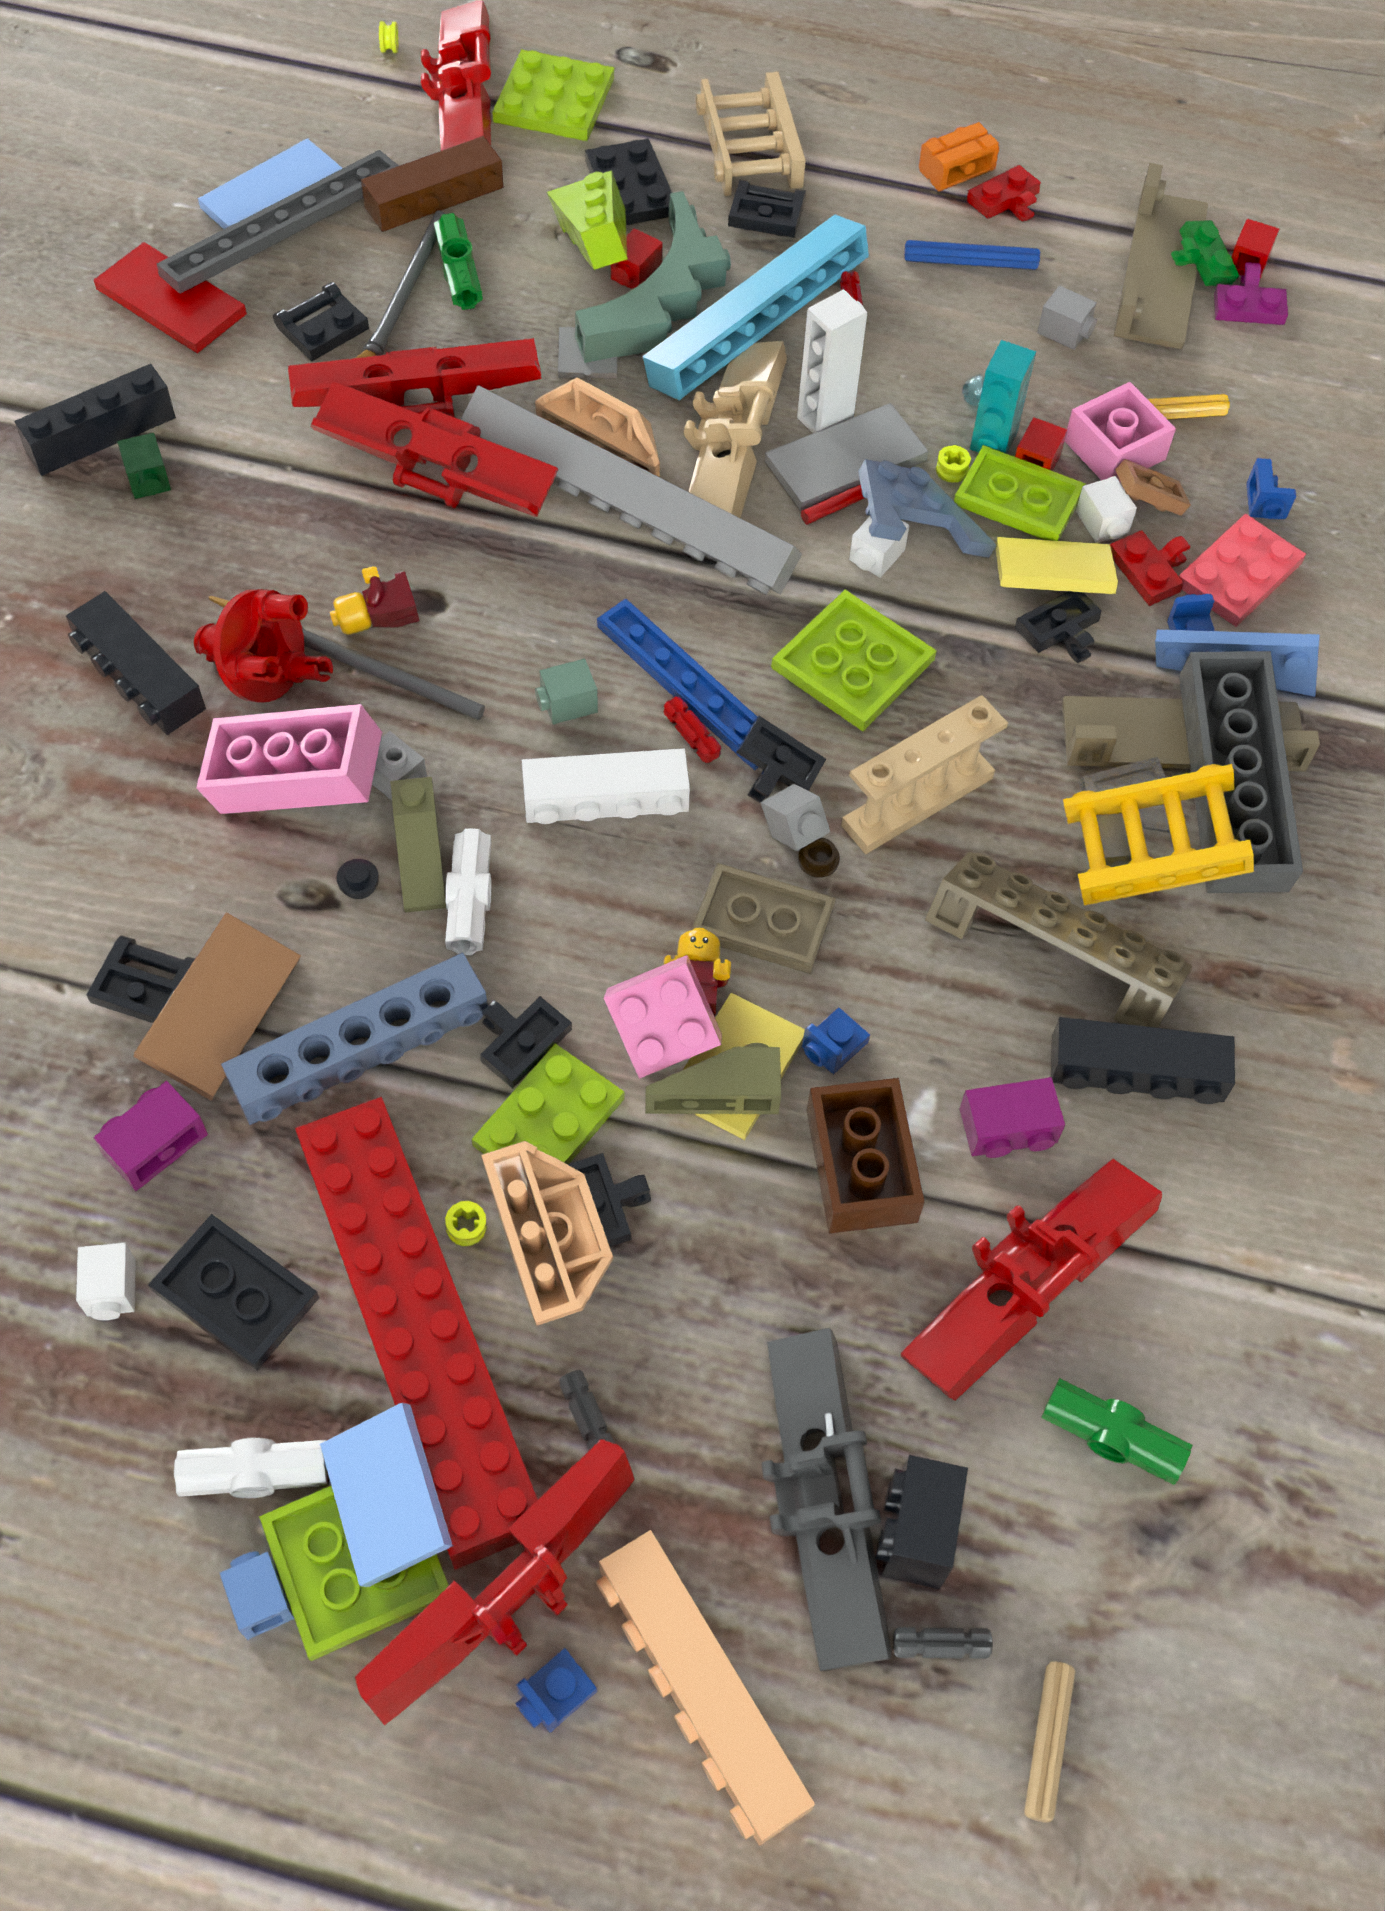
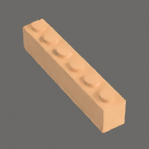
M649 1530L600 1560L599 1568L602 1577L596 1580L600 1592L610 1607L618 1604L628 1620L621 1625L623 1631L636 1652L644 1648L654 1665L648 1669V1673L660 1695L664 1698L671 1694L681 1711L674 1718L689 1744L698 1740L708 1758L701 1763L716 1791L718 1792L725 1787L734 1802L735 1807L729 1810V1813L743 1838L746 1840L753 1835L760 1846L811 1812L815 1806L814 1801L653 1532Z

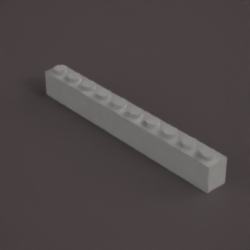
M479 385L461 418L462 421L480 428V438L558 467L559 470L555 479L560 481L557 487L575 497L578 496L579 492L590 496L589 504L606 513L609 512L610 508L621 512L622 514L619 519L637 529L640 528L641 524L652 528L651 535L668 545H671L673 540L685 545L682 551L696 560L702 562L706 556L716 561L717 563L714 568L729 577L735 578L736 574L739 573L749 578L747 585L762 594L767 595L769 590H772L781 595L802 556V553L794 545Z

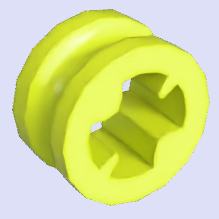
M384 21L379 22L381 53H386L387 49H391L393 53H398L399 35L396 21H392L391 25H386Z
M956 445L942 448L937 459L936 473L946 482L955 483L964 480L969 471L971 461L969 452Z
M460 1201L454 1204L446 1214V1233L455 1244L472 1246L484 1237L487 1230L486 1214L477 1203ZM462 1215L467 1220L475 1217L477 1219L474 1220L475 1230L471 1232L466 1228H462L459 1231L455 1228L458 1227L457 1218Z

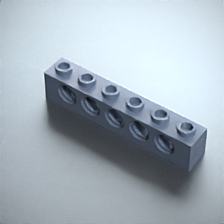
M460 953L232 1058L221 1065L249 1125L258 1121H269L277 1117L283 1109L300 1101H312L319 1097L324 1090L341 1082H352L362 1076L364 1071L381 1063L390 1064L395 1062L405 1052L421 1044H433L441 1039L445 1033L460 1026L468 1027L477 1023L483 1017L482 1011L488 1006L487 995L464 953ZM436 1001L448 1002L445 1006L439 1008L430 1006ZM398 1019L408 1020V1022L402 1026L390 1025L392 1022ZM357 1038H368V1040L361 1045L350 1044L353 1040ZM316 1057H328V1059L323 1063H310ZM277 1075H287V1078L280 1083H269Z

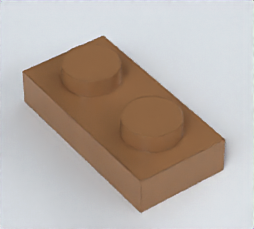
M1124 459L1115 469L1126 494L1134 501L1140 499L1152 504L1159 511L1165 512L1168 510L1180 516L1191 506L1178 480L1127 459Z

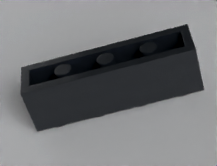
M150 363L17 419L14 422L27 455L40 475L43 476L115 445L117 441L131 438L171 421L176 416L168 387Z
M106 591L66 615L72 631L68 633V637L76 650L81 654L87 652L91 656V661L100 675L104 678L109 675L114 680V685L119 694L127 702L133 700L138 705L139 713L150 726L157 724L166 735H169L206 710L199 685Z
M1059 1017L1051 1040L1050 1077H1052L1053 1083L1063 1084L1070 1089L1093 1087L1107 1089V1091L1113 1094L1146 1093L1151 1094L1152 1097L1157 1099L1182 1097L1194 1099L1201 1104L1225 1102L1235 1085V1036Z

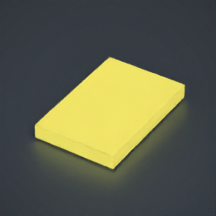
M997 537L996 556L1000 586L1116 594L1118 579L1110 544Z
M730 993L715 1017L722 1033L721 1045L691 1057L684 1069L733 1047H744L750 1043H763L769 1047H780L782 1079L803 1043L805 1029ZM695 1114L743 1140L747 1138L760 1114Z

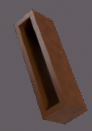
M484 136L361 179L365 208L382 232L504 188L502 160Z

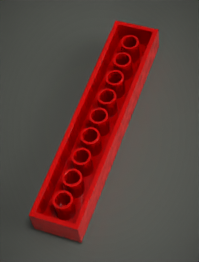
M382 1097L295 1128L394 1404L396 1406L400 1403H405L411 1406L453 1545L447 1551L454 1570L519 1544L509 1533L508 1528L538 1499Z

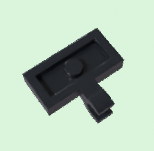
M1068 591L1018 617L1015 629L1038 653L1064 641L1071 658L1075 662L1080 663L1091 657V653L1086 648L1094 644L1095 641L1090 633L1084 629L1099 622L1102 611L1084 592Z
M761 716L754 720L736 751L737 754L762 769L761 774L747 794L759 803L765 797H769L778 780L787 786L795 784L809 791L826 761V758Z
M541 996L517 1019L501 1004L493 1000L482 1011V1014L486 1017L482 1023L491 1032L499 1036L480 1054V1061L513 1089L539 1063L554 1044H558L572 1030V1022Z
M603 1153L567 1164L585 1175L609 1247L632 1240L622 1207H636L651 1201L650 1189L645 1175H637L626 1181L614 1184Z

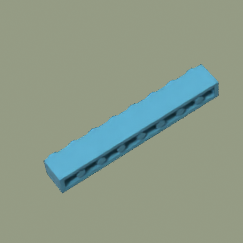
M833 215L643 356L649 387L677 400L682 399L839 280L844 271H851L868 258L866 226L841 216Z

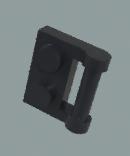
M740 179L730 209L728 227L795 238L800 216L805 205L806 190L796 188L795 192L751 185L749 180Z
M334 282L326 284L322 287V292L288 311L282 309L273 314L274 323L280 332L311 361L318 359L369 329L368 318L342 295L339 287ZM329 304L332 306L299 326L295 324Z
M121 935L115 941L86 996L92 1004L154 1023L195 958L186 957L181 959L138 945L135 939ZM130 961L138 962L175 974L173 980L127 966L125 963Z

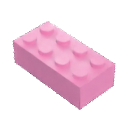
M361 704L214 718L196 788L220 814L368 802L382 731Z

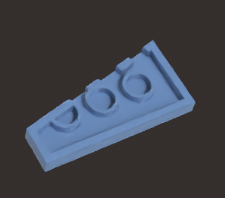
M1157 629L1155 639L1156 667L1182 671L1190 652L1271 651L1276 689L1315 697L1320 634Z

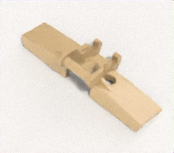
M783 341L754 343L729 362L720 388L714 393V403L706 401L704 394L700 391L695 394L693 406L701 417L698 430L695 427V423L691 420L686 422L684 428L685 438L693 449L700 451L688 492L738 518H741L757 463L751 446L757 445L761 441V425H768L787 361ZM731 450V453L725 457H716L722 451Z

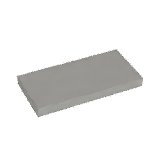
M889 403L765 452V463L800 511L860 485L858 471L865 459L877 462L886 460L897 466L909 468L927 461L929 451L894 406Z

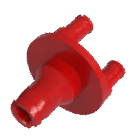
M267 589L243 591L226 604L216 624L209 623L203 625L195 633L194 648L196 653L200 655L206 654L207 661L215 662L219 676L225 686L235 696L245 701L271 702L283 696L294 683H301L304 680L327 682L331 677L326 674H320V672L333 673V664L328 657L306 656L304 653V635L300 621L308 613V602L303 595L280 594L278 591Z

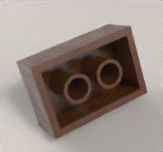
M899 1078L810 1088L806 1111L829 1234L918 1223L925 1201Z

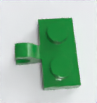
M1213 220L1186 221L1179 229L1183 238L1181 244L1184 249L1172 251L1171 253L1177 266L1195 264L1205 286H1217V284L1232 285L1239 277V274Z

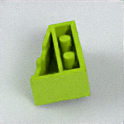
M612 171L605 173L594 172L587 175L584 180L547 192L562 231L564 233L567 232L571 242L578 246L580 253L594 270L627 259L625 206Z

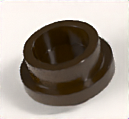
M822 837L801 848L798 856L800 868L806 874L817 878L833 874L837 870L840 861V855L835 845L830 840Z

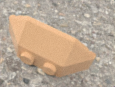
M578 377L542 395L535 401L536 415L659 477L660 462L651 423L637 409Z
M526 1141L481 1155L502 1226L536 1326L582 1311L613 1261V1255L585 1175L555 1157L537 1150V1147Z

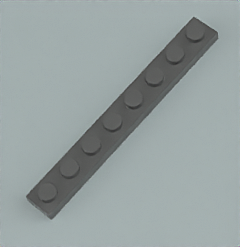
M378 150L157 263L158 274L178 293H182L363 198L361 179L399 165L382 151Z

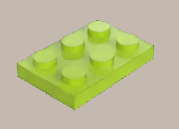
M983 445L955 494L954 502L962 509L1038 538L1059 541L1078 504L1082 487L1086 483Z
M555 1043L471 1139L472 1146L481 1153L486 1154L526 1141L537 1147V1150L555 1157L565 1164H570L625 1099V1091Z

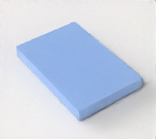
M400 1403L320 1444L359 1586L370 1587L453 1546L409 1404Z

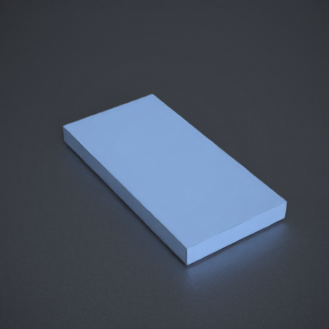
M307 138L199 197L198 202L200 208L225 229L343 168Z

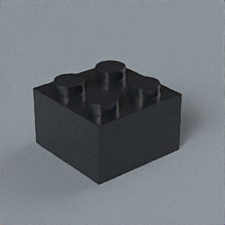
M909 1455L902 1470L894 1469L892 1481H889L884 1504V1511L892 1512V1517H886L884 1529L880 1531L876 1550V1559L884 1561L882 1577L940 1590L954 1565L968 1467Z

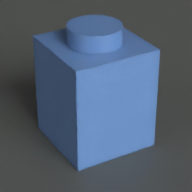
M254 1551L241 1555L230 1563L231 1568L219 1573L238 1630L247 1640L294 1619L276 1564L268 1552L260 1555L259 1552Z

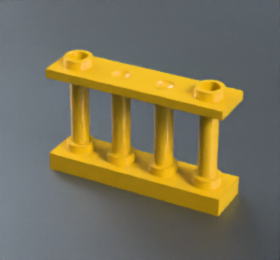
M1218 764L1206 765L1196 772L1100 792L1081 791L1074 794L1071 798L1063 799L1068 824L1081 823L1090 867L1087 872L1078 874L1084 905L1254 872V855L1250 840L1239 842L1234 839L1223 793L1234 790V770L1232 764L1225 766ZM1206 796L1217 844L1214 847L1196 850L1191 848L1181 801ZM1164 804L1174 852L1170 856L1153 859L1148 855L1139 809ZM1122 813L1132 860L1129 864L1110 867L1106 865L1096 815Z

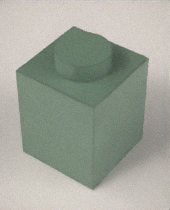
M585 658L539 670L540 687L535 688L537 703L541 711H548L553 725L598 713L597 687Z

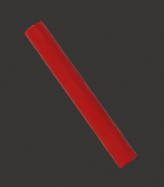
M861 484L802 510L801 517L803 522L808 525L865 499L862 494Z

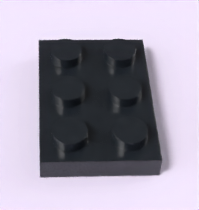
M649 138L585 150V162L590 174L612 171L625 206L626 225L669 217L670 193L672 191Z
M213 1214L204 1221L148 1284L152 1292L257 1371L320 1298L315 1289Z

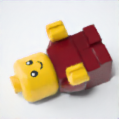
M375 566L362 569L365 583L370 584L368 589L362 591L363 595L360 592H353L339 596L333 601L335 610L329 612L333 626L340 625L341 631L345 635L368 630L371 627V622L373 627L398 628L420 621L405 571L395 573V579L381 582Z
M694 928L680 936L677 956H675V959H671V955L665 956L664 964L688 955L715 1017L717 988L725 987L728 984L731 962L725 959V963H720V941L715 934L704 928Z

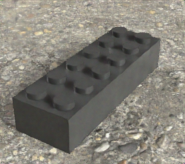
M1271 651L1190 652L1179 675L1191 772H1196L1201 767L1211 764L1221 766L1232 764L1234 770V790L1223 793L1233 836L1239 842L1250 840L1254 855V872L1206 881L1207 893L1289 892L1303 873ZM1207 797L1195 798L1201 849L1214 847L1217 844Z

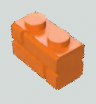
M980 122L967 127H959L949 134L939 138H930L922 144L919 170L927 179H930V183L938 192L996 169L1000 148L999 142L991 134H988V131Z

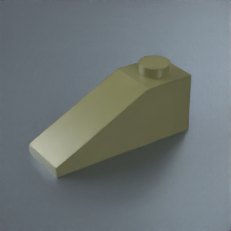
M432 777L390 781L404 911L407 913L446 908L437 809Z
M750 1043L744 1047H733L646 1086L645 1114H779L781 1101L780 1047H769L763 1043Z

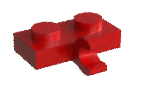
M1017 165L969 189L967 202L987 219L1009 209L1020 221L1025 222L1034 217L1035 213L1028 206L1037 202L1035 195L1039 194L1041 182L1022 166Z
M1142 530L1110 544L1113 561L1148 606L1181 592L1184 582L1172 567L1180 566L1187 560L1182 552L1189 550L1191 546L1183 536L1173 538L1159 551Z

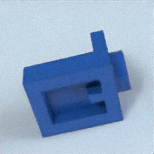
M1257 458L1246 482L1249 516L1267 519H1286L1296 499V490L1278 488V476L1273 475L1272 460Z
M1189 594L1177 597L1167 620L1169 629L1215 631L1210 617L1214 604L1213 595Z
M838 1007L820 1025L816 1027L811 1023L805 1029L802 1047L806 1056L813 1064L818 1067L824 1066L834 1075L869 1043L870 1034Z
M564 1648L528 1680L523 1678L516 1684L517 1691L522 1698L515 1704L533 1728L542 1723L548 1732L551 1733L597 1692V1687Z

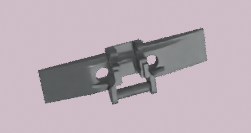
M826 1328L767 1342L785 1463H774L772 1460L763 1461L761 1463L764 1480L775 1484L779 1514L769 1517L772 1533L783 1537H797L819 1669L823 1672L890 1659L892 1648L870 1526L881 1523L880 1511L874 1509L863 1449V1446L867 1444L866 1433L861 1430L853 1431L837 1340L832 1329ZM823 1432L827 1435L822 1437L820 1444L815 1449L804 1451V1442L811 1433ZM842 1456L846 1458L855 1512L847 1514L844 1513L835 1458ZM839 1528L844 1534L845 1543L843 1548L834 1555L824 1554L820 1548L822 1534L827 1529Z

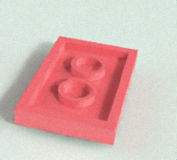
M1245 513L1179 575L1180 579L1184 582L1182 590L1187 594H1212L1214 604L1211 610L1237 627L1303 563L1306 553Z

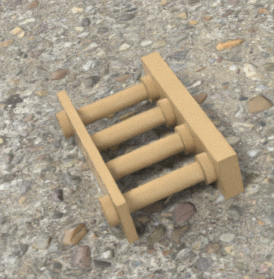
M779 72L766 73L765 87L760 88L758 92L712 96L708 79H701V94H696V110L698 115H703L715 159V181L721 182L724 195L731 196L732 177L776 172L786 175L790 189L803 188L806 160ZM760 105L762 109L767 110L763 114L719 118L717 110ZM765 127L768 128V131L773 130V135L752 138L725 140L723 132ZM774 150L775 153H780L779 158L731 163L729 154Z
M981 695L851 770L849 776L866 794L867 802L842 818V828L866 855L992 780L995 769L980 754V745L983 741L1007 728L1008 722Z

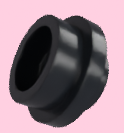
M352 859L345 862L339 868L336 880L339 889L345 895L353 899H364L370 896L378 886L379 874L372 862L365 859Z

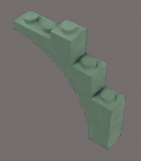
M683 191L670 193L668 221L673 241L661 265L645 282L625 295L602 305L575 311V340L584 363L651 351L667 339V333L672 331L671 321L696 317L697 302L701 301L702 298L701 290L725 286L726 271L731 268L729 252L727 249H723L717 235L707 237L704 228H699L694 205H689Z

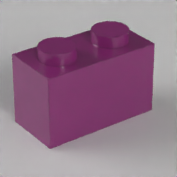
M1052 1077L965 1090L959 1108L972 1157L986 1155L988 1158H999L1009 1154L1012 1150L1029 1148L1030 1151H1043L1058 1143L1065 1127Z
M165 1081L159 1087L149 1089L143 1093L138 1099L137 1104L124 1114L108 1120L102 1126L100 1132L93 1138L103 1156L128 1184L137 1191L205 1138L208 1133L198 1113L168 1081Z

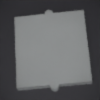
M559 327L558 378L578 377L585 380H590L591 378H617V357L584 363L575 340V327Z

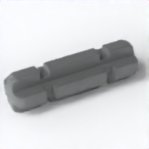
M575 1370L562 1376L559 1381L560 1388L565 1399L570 1400L568 1402L569 1408L583 1440H588L586 1443L588 1451L601 1439L614 1443L611 1434L606 1433L607 1425L593 1393L588 1392L589 1384L584 1373L581 1370Z
M899 1627L895 1629L893 1634V1650L898 1658H915L917 1654H922V1658H963L965 1654H969L970 1658L986 1659L992 1655L993 1639L991 1631L987 1628H970L968 1632H964L963 1628H923L921 1632H916L915 1627Z

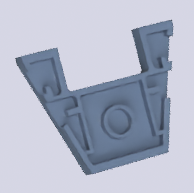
M864 460L858 472L863 497L867 498L869 502L865 511L866 515H869L872 519V523L869 526L871 536L900 541L907 530L902 520L948 529L962 553L988 558L991 556L996 548L993 540L939 487L925 470L919 467L906 468L897 466L886 460L881 462Z

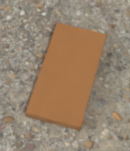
M226 912L135 1050L133 1057L212 1101L226 1078L221 1064L242 1053L297 965L301 955Z

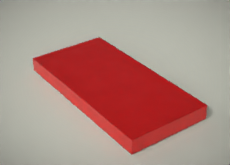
M145 242L141 243L94 279L95 287L98 291L197 354L247 314L245 304L206 280L182 293H178L158 274L157 263L169 257Z

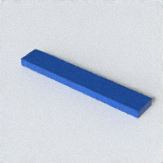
M624 599L597 618V627L673 697L678 696L682 698L688 705V710L693 711L709 730L736 753L752 723L757 718L751 710L627 599ZM737 754L754 771L759 768L758 766L751 763L741 755Z

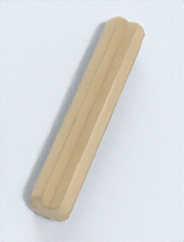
M1053 1661L1046 1666L1024 1810L1026 1817L1039 1822H1050L1055 1816L1075 1676L1074 1667L1062 1662Z

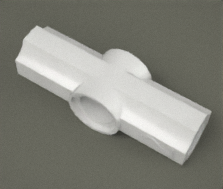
M464 829L463 832L455 834L452 872H448L446 878V908L448 910L445 943L446 949L452 950L457 954L473 955L475 952L483 950L486 911L490 910L491 874L489 873L491 836L481 832L480 829Z
M246 1438L231 1443V1447L177 1451L174 1465L176 1493L179 1497L230 1493V1495L238 1498H261L272 1495L274 1489L327 1486L329 1474L320 1445L326 1440L275 1444L270 1439Z

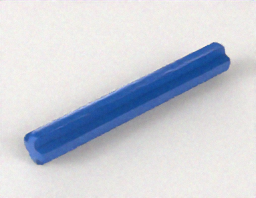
M907 240L904 248V259L908 262L1035 270L1039 266L1040 250L1027 247Z

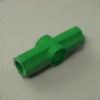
M454 213L443 214L434 223V230L443 262L444 278L448 282L453 305L461 307L462 310L474 309L476 304L483 300V295L474 263L473 247L468 240L463 219L458 218Z
M1061 1378L1056 1383L1041 1418L1086 1440L1088 1447L1102 1458L1120 1464L1129 1462L1173 1485L1176 1484L1185 1468L1193 1446L1146 1422V1417L1136 1407L1117 1399H1107L1105 1401Z

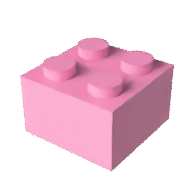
M1128 382L1072 409L1065 442L1100 480L1116 476L1119 482H1121L1115 469L1124 459L1146 468L1166 460L1176 428L1131 382Z
M688 955L609 987L604 995L605 1003L639 1079L721 1045L722 1033Z

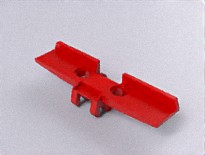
M475 0L441 11L438 45L439 58H432L427 49L421 50L422 65L431 74V80L427 73L421 74V87L431 100L439 101L441 151L484 136L491 145L490 98L482 83L491 77L489 45L491 34L489 30V14L483 0ZM466 93L463 97L457 98L458 96Z
M534 338L442 349L428 347L386 352V355L288 366L293 407H321L332 381H335L418 414H421L428 407L454 417L452 396L472 394L478 385L486 390H493L541 379V370ZM430 389L433 403L401 406L405 405L404 395L406 390Z
M332 381L319 412L311 423V428L317 432L397 464L393 473L394 485L401 488L408 485L444 499L445 504L452 508L457 507L465 491L538 517L559 470L556 466L480 438L481 430L473 424L428 407L421 414H418L335 381ZM403 429L410 430L412 437L408 444L401 447L394 445V437L397 432ZM471 456H477L478 463L476 468L470 472H465L470 464ZM430 461L444 467L441 475L449 485L413 472L416 463L423 465Z
M1112 1159L1059 1202L1041 1220L1036 1219L1030 1224L1025 1218L1024 1209L1019 1205L1015 1206L1007 1214V1221L1012 1232L991 1250L990 1242L985 1237H981L972 1245L977 1265L982 1269L983 1273L966 1287L901 1352V1357L942 1390L946 1396L956 1401L1037 1325L1036 1316L1043 1317L1050 1309L1049 1304L1075 1279L1080 1283L1085 1280L1158 1211L1162 1199V1191L1115 1159ZM999 1290H1006L1011 1292L1013 1296L1006 1305L996 1306L989 1301L991 1294Z
M602 1439L598 1441L508 1528L509 1533L525 1550L474 1600L454 1580L355 1676L359 1695L384 1726L457 1667L489 1635L499 1645L504 1643L517 1657L528 1645L521 1638L522 1634L511 1616L534 1593L556 1616L568 1606L563 1599L565 1594L562 1592V1586L567 1576L561 1564L580 1546L635 1480L626 1453L619 1445Z

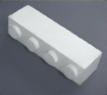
M844 289L809 307L807 311L797 418L812 433L854 418L867 311L860 302L855 301Z
M685 748L522 759L527 823L551 824L563 820L579 819L581 821H592L605 817L633 818L638 815L647 814L674 815L679 812H689L690 788Z

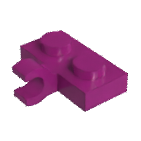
M1246 262L1245 276H1241L1240 286L1217 284L1214 292L1215 320L1285 325L1288 317L1287 290L1259 287L1260 263Z

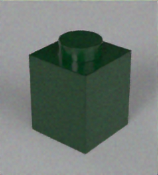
M154 432L117 441L134 499L171 491Z

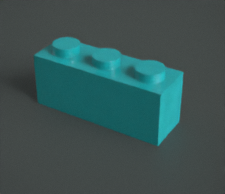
M1004 340L1000 341L986 368L970 450L979 453L984 445L1000 452L1008 453L1019 430L1037 351Z

